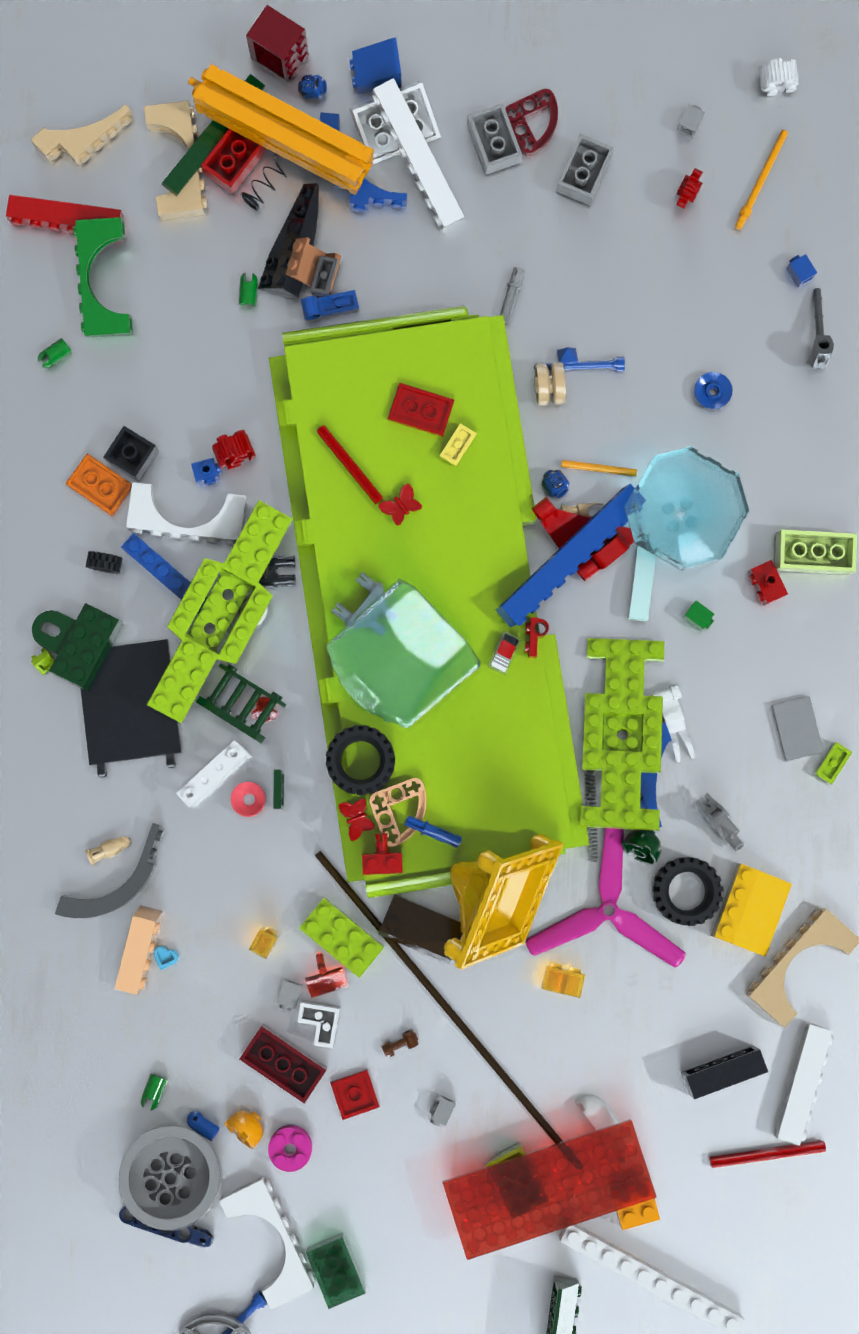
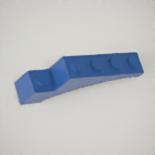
M666 723L662 724L661 758L668 742L672 741ZM641 773L640 806L642 809L658 810L656 802L657 773ZM659 819V828H660V827H662V825H661V821H660V819Z

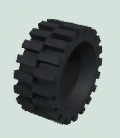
M354 725L337 733L333 741L328 745V751H326V767L333 782L342 790L356 795L371 794L383 788L390 780L395 766L394 750L387 737L378 729L367 725ZM359 741L372 744L380 755V765L376 773L370 778L363 780L351 778L342 767L343 752L349 745Z
M692 857L676 858L665 863L666 865L658 870L659 874L653 880L655 884L652 886V891H654V896L652 897L653 901L657 904L656 908L666 919L684 926H695L696 924H703L705 920L714 917V912H718L720 909L719 903L723 902L721 892H724V888L720 884L722 880L720 876H717L715 868L709 866V863ZM683 872H691L697 875L702 880L705 888L702 902L691 910L677 908L669 896L671 881Z

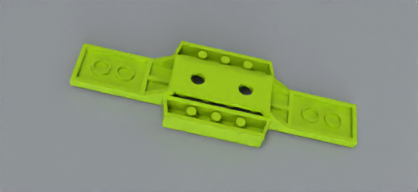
M258 500L224 563L206 558L203 559L166 626L181 641L149 699L148 706L182 723L215 661L221 660L237 664L273 597L259 583V580L292 522V518ZM219 572H220L219 578L217 579V581H216L214 587L212 588V590H211V592H210L208 598L206 599V601H205V603H204L202 609L200 610V612H199V614H198L196 620L194 621V623H193V625H192L190 631L188 632V634H186L187 631H188V629H189V627H190V625L192 624V622H193V620H194L196 614L198 613V611H199V609H200L202 603L204 602V600H205V598H206L208 592L210 591V589H211V587H212L214 581L216 580V578H217V576H218V574H219ZM253 589L241 613L239 614L235 624L233 625L229 635L227 636L223 646L221 647L218 653L217 649L221 641L223 640L227 630L229 629L233 619L235 618L239 608L241 607L246 595L248 594L249 590ZM224 590H232L234 596L231 600L223 598ZM207 623H212L215 626L213 634L205 633L204 626Z

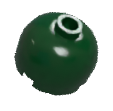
M633 830L627 835L621 845L628 855L632 852L637 855L634 859L650 865L657 862L662 851L661 842L653 830Z

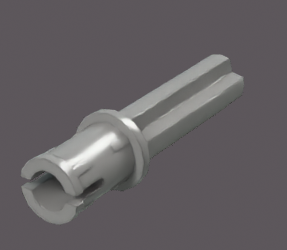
M517 267L513 268L510 282L507 283L508 289L500 315H504L505 324L510 321L518 291L521 290L520 284L523 274L525 273V270L521 268L517 270Z

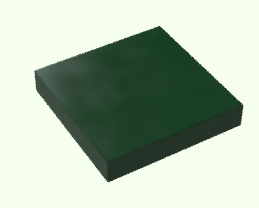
M274 770L273 809L280 810L284 809V772L282 770Z

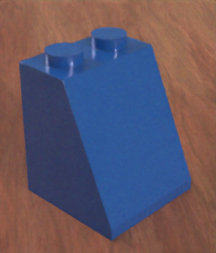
M396 37L352 51V58H349L350 70H354L355 76H352L353 88H357V94L371 93L374 88L393 78L398 88H402Z

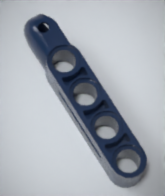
M125 1205L119 1212V1218L123 1223L181 1243H190L198 1247L208 1248L214 1241L213 1235L207 1229L195 1225L187 1227L190 1231L189 1236H183L180 1230L163 1231L154 1229L143 1224L134 1216H126L125 1209L127 1208Z

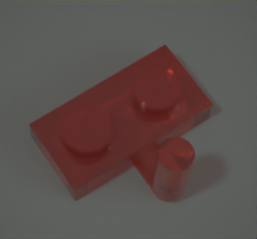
M316 954V962L320 974L305 978L311 998L348 987L343 967L327 971L323 954Z

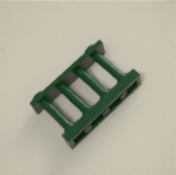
M220 663L219 667L226 671L210 697L204 699L199 696L196 703L262 744L266 737L260 734L262 731L261 727L276 704L285 708L286 704L281 701L283 697L274 691L270 694L237 674L238 669L228 664L226 667ZM231 677H236L240 680L238 686L225 706L217 707L216 704L218 702L216 701ZM248 685L255 689L240 715L234 718L230 715L232 713L231 709ZM263 694L270 700L255 724L249 727L245 725L247 722L246 718Z

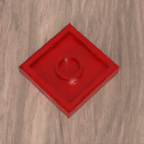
M367 1069L330 1082L342 1120L380 1107Z

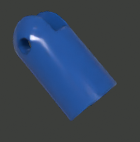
M198 1111L190 1112L187 1116L188 1126L212 1142L220 1127L204 1118Z

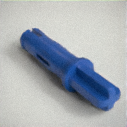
M408 816L405 820V826L419 831L420 835L425 834L455 848H458L461 843L462 836L434 826L428 820L423 822L412 816Z

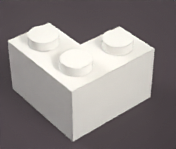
M307 1001L301 1002L298 1022L317 1025L314 1039L315 1046L334 1047L340 1007Z

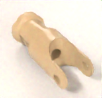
M579 503L576 506L561 504L560 510L592 518L588 514V508L604 504Z
M125 836L109 839L100 843V846L85 850L86 855L93 866L95 862L101 859H108L117 855L122 849L129 847L131 841Z

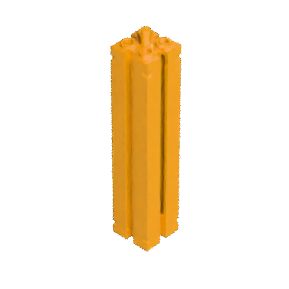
M213 64L203 71L201 76L203 82L193 77L189 79L188 84L194 87L192 95L197 112L205 114L206 117L344 190L347 189L350 193L357 194L364 177L367 176L373 165L374 149L364 146L363 143L236 76L218 69Z

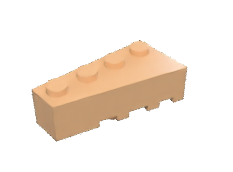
M140 905L132 916L115 989L138 995L141 989L144 990L147 978L144 977L146 971H149L152 960H150V956L156 946L155 938L160 930V920L163 911Z

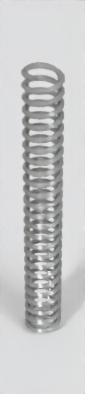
M585 770L586 774L584 776H586L585 780H587L585 784H588L585 788H589L585 790L589 792L585 794L588 796L585 798L588 800L586 801V806L596 807L592 806L597 804L593 802L596 801L593 798L596 797V795H593L596 791H591L596 788L589 787L596 785L595 783H590L596 781L591 779L595 778L592 775L595 772ZM589 827L587 828V830H589V832L587 833L590 834L588 835V838H591L589 839V842L593 843H589L588 846L592 847L587 848L588 850H592L587 852L591 854L588 855V857L591 858L588 859V861L598 862L596 860L599 859V857L596 856L598 855V853H596L598 849H595L598 847V845H594L597 844L598 841H593L598 839L597 837H593L598 835L597 833H594L598 830Z

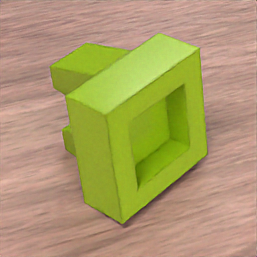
M45 648L41 649L42 653L37 657L33 655L31 661L42 675L50 670L55 660Z

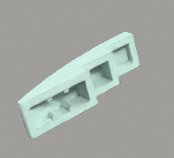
M640 542L637 544L628 618L630 620L648 621L657 545Z

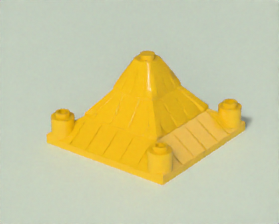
M539 834L531 839L530 851L503 859L487 850L479 855L477 861L459 862L452 866L450 871L451 881L458 903H460L461 932L463 935L461 941L457 938L449 939L444 945V954L455 961L457 968L462 970L525 943L564 843L559 840L553 841L545 835Z

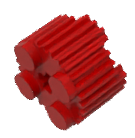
M239 430L229 437L221 435L216 438L217 443L212 445V450L220 469H223L224 466L229 470L238 468L246 459L251 461L256 456L245 430Z

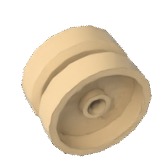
M562 362L551 364L550 375L545 363L535 364L534 389L538 406L548 405L550 393L555 405L565 404V374Z

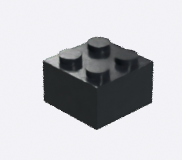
M123 426L103 458L106 462L139 482L159 449L155 444Z

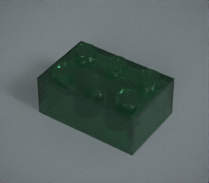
M344 1232L307 1248L306 1255L328 1309L366 1293V1286Z

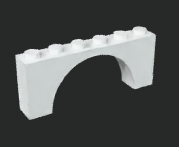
M132 482L126 528L131 530L132 534L137 535L148 532L150 536L161 537V534L169 535V538L180 539L181 536L188 537L190 541L207 539L208 543L218 544V541L226 542V545L234 546L245 524L248 498L245 495L227 493L225 503L214 519L199 527L182 528L167 522L161 517L154 502V487L151 484Z
M263 1176L221 1197L219 1201L228 1219L238 1215L259 1216L272 1223L283 1238L286 1250L285 1264L280 1274L270 1284L265 1286L262 1291L270 1310L314 1289L316 1278L312 1270L308 1271L305 1265L307 1259L304 1253H300L297 1245H299L295 1234L291 1235L288 1229L290 1223L287 1217L282 1216L280 1212L282 1207L278 1198L274 1199L271 1193L273 1187L270 1181L265 1180Z

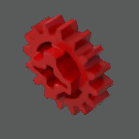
M694 168L690 176L685 175L676 193L680 196L676 204L677 206L684 209L688 201L694 202L703 184L699 181L703 173L702 171Z

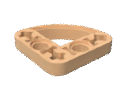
M412 778L373 793L370 797V806L381 835L384 833L383 828H389L393 824L395 826V829H391L394 835L397 834L398 838L395 839L396 843L393 844L391 841H388V846H397L416 832L415 829L409 827L400 835L390 808L391 805L418 796L419 803L415 818L423 820L426 810V791L423 782L418 778ZM413 781L416 784L420 783L421 787L418 788V792L415 793L414 790L408 791L410 796L406 797L402 785L406 784V788L412 786L411 782ZM395 788H399L402 791V797L398 800L391 797V791ZM376 795L384 798L381 804L383 808L387 806L388 810L376 814L375 810H379L378 805L373 804ZM382 814L390 815L391 822L388 825L380 823L379 819Z

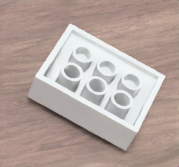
M417 81L399 88L426 142L428 143L440 138L441 136L422 82ZM373 99L349 108L363 145L374 149L373 164L400 154L398 150L400 145L397 140L394 141L389 132L391 128L388 122L384 123L380 114L382 110L379 105H375Z

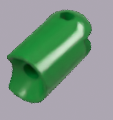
M246 272L240 277L238 303L240 306L250 304L253 307L256 306L258 280L254 273L252 274V282L246 281Z
M60 338L39 353L38 362L49 357L50 359L42 367L51 368L71 354L72 351L66 342Z
M150 1074L140 1101L143 1108L147 1099L153 1100L150 1111L157 1108L167 1079Z

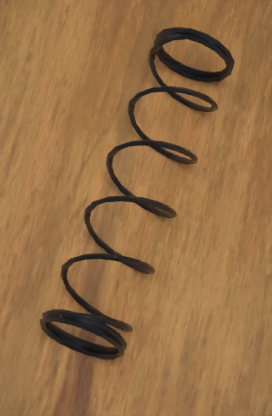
M274 154V161L280 171L267 166L262 169L269 185L260 180L251 181L252 189L258 198L245 192L240 193L242 199L255 210H259L260 206L254 199L262 204L264 202L253 187L252 183L254 181L260 182L276 191L267 179L264 169H272L287 178L275 159V156L278 154Z

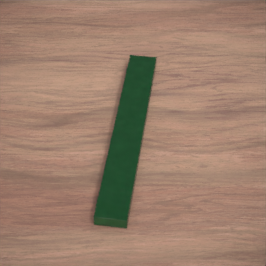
M252 74L245 80V82L260 90L265 88V85ZM212 120L164 179L162 186L177 197L200 169L202 163L229 128Z

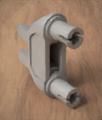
M362 572L355 582L369 591V596L355 613H351L339 602L335 607L340 611L334 608L331 612L345 622L346 628L370 627L382 637L387 629L375 621L376 617L381 612L394 621L398 614L386 605L383 584L378 581L376 583Z
M706 793L704 796L707 800V805H703L699 800L695 802L699 813L721 840H726L738 852L744 847V843L737 836L740 830L730 820V814L724 807Z

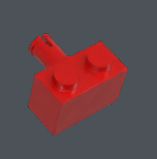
M772 560L748 571V580L752 586H755L757 590L756 597L764 606L788 595Z
M380 833L375 834L376 851L374 853L362 854L363 875L403 873L402 852L388 851V833H382V842Z

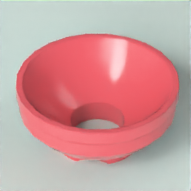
M243 782L234 788L230 800L232 808L236 813L244 817H252L263 810L266 796L264 790L258 784ZM246 794H252L255 797V802L252 805L244 803L243 799Z

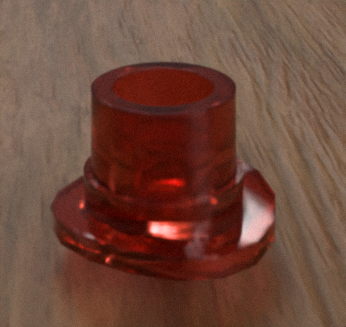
M260 697L256 702V709L251 712L254 720L258 719L270 699L268 697ZM273 708L265 722L276 719L278 711Z

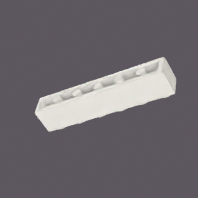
M809 1023L805 1025L774 1133L777 1139L800 1146L801 1141H804L807 1131L805 1127L806 1123H809L811 1120V1105L816 1102L817 1092L815 1091L817 1084L820 1085L823 1078L821 1070L828 1060L827 1049L833 1043V1031Z

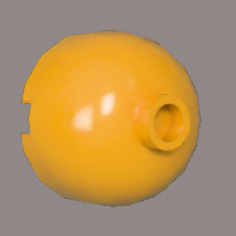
M245 1110L237 1111L224 1123L231 1133L234 1132L237 1139L250 1149H254L263 1136V1126L259 1122L261 1117L254 1111L252 1113Z

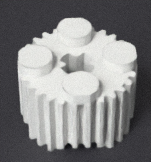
M775 58L768 61L767 66L758 67L761 91L766 92L767 96L772 97L778 95V92L785 91L790 93L797 90L796 85L799 84L795 59L784 62L783 58Z

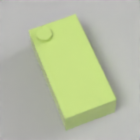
M781 529L776 533L775 567L777 571L850 575L856 572L857 534Z

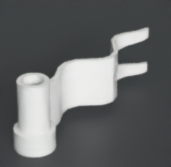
M678 684L652 693V696H663V717L672 739L670 742L674 750L676 762H680V749L676 732L679 733L691 758H695L693 746L686 731L684 716L678 699L682 698Z

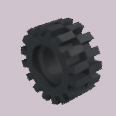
M89 551L85 567L101 572L120 574L123 558L113 554Z

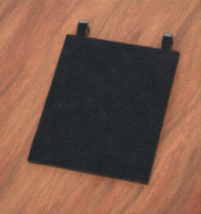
M168 639L111 647L88 692L81 689L89 765L97 764L98 777L107 776L105 763L166 755L167 767H176L174 754L182 753L178 721L147 705L170 663Z

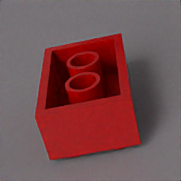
M228 129L202 163L201 169L204 175L234 195L267 151L260 144Z

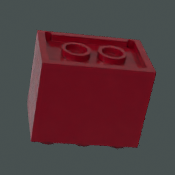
M266 5L246 34L251 59L287 82L291 77L294 78L296 76L301 62L304 63L309 56L305 28L269 5Z

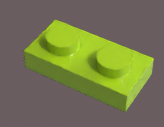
M834 742L815 775L832 785L852 752L839 743Z

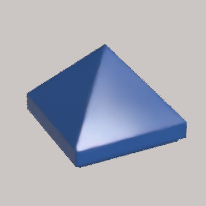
M567 347L557 350L558 360L563 365L578 363L576 348Z

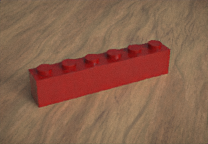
M9 195L6 218L12 225L22 226V224H25L35 229L47 227L52 231L62 229L72 234L73 226H76L75 220L118 217L124 219L120 209Z

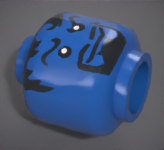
M304 75L298 83V91L306 100H319L327 92V83L321 75Z
M549 470L543 475L544 478L541 485L550 497L561 498L568 493L570 482L562 471Z

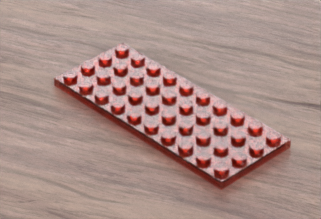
M631 1119L442 1181L467 1260L657 1198Z

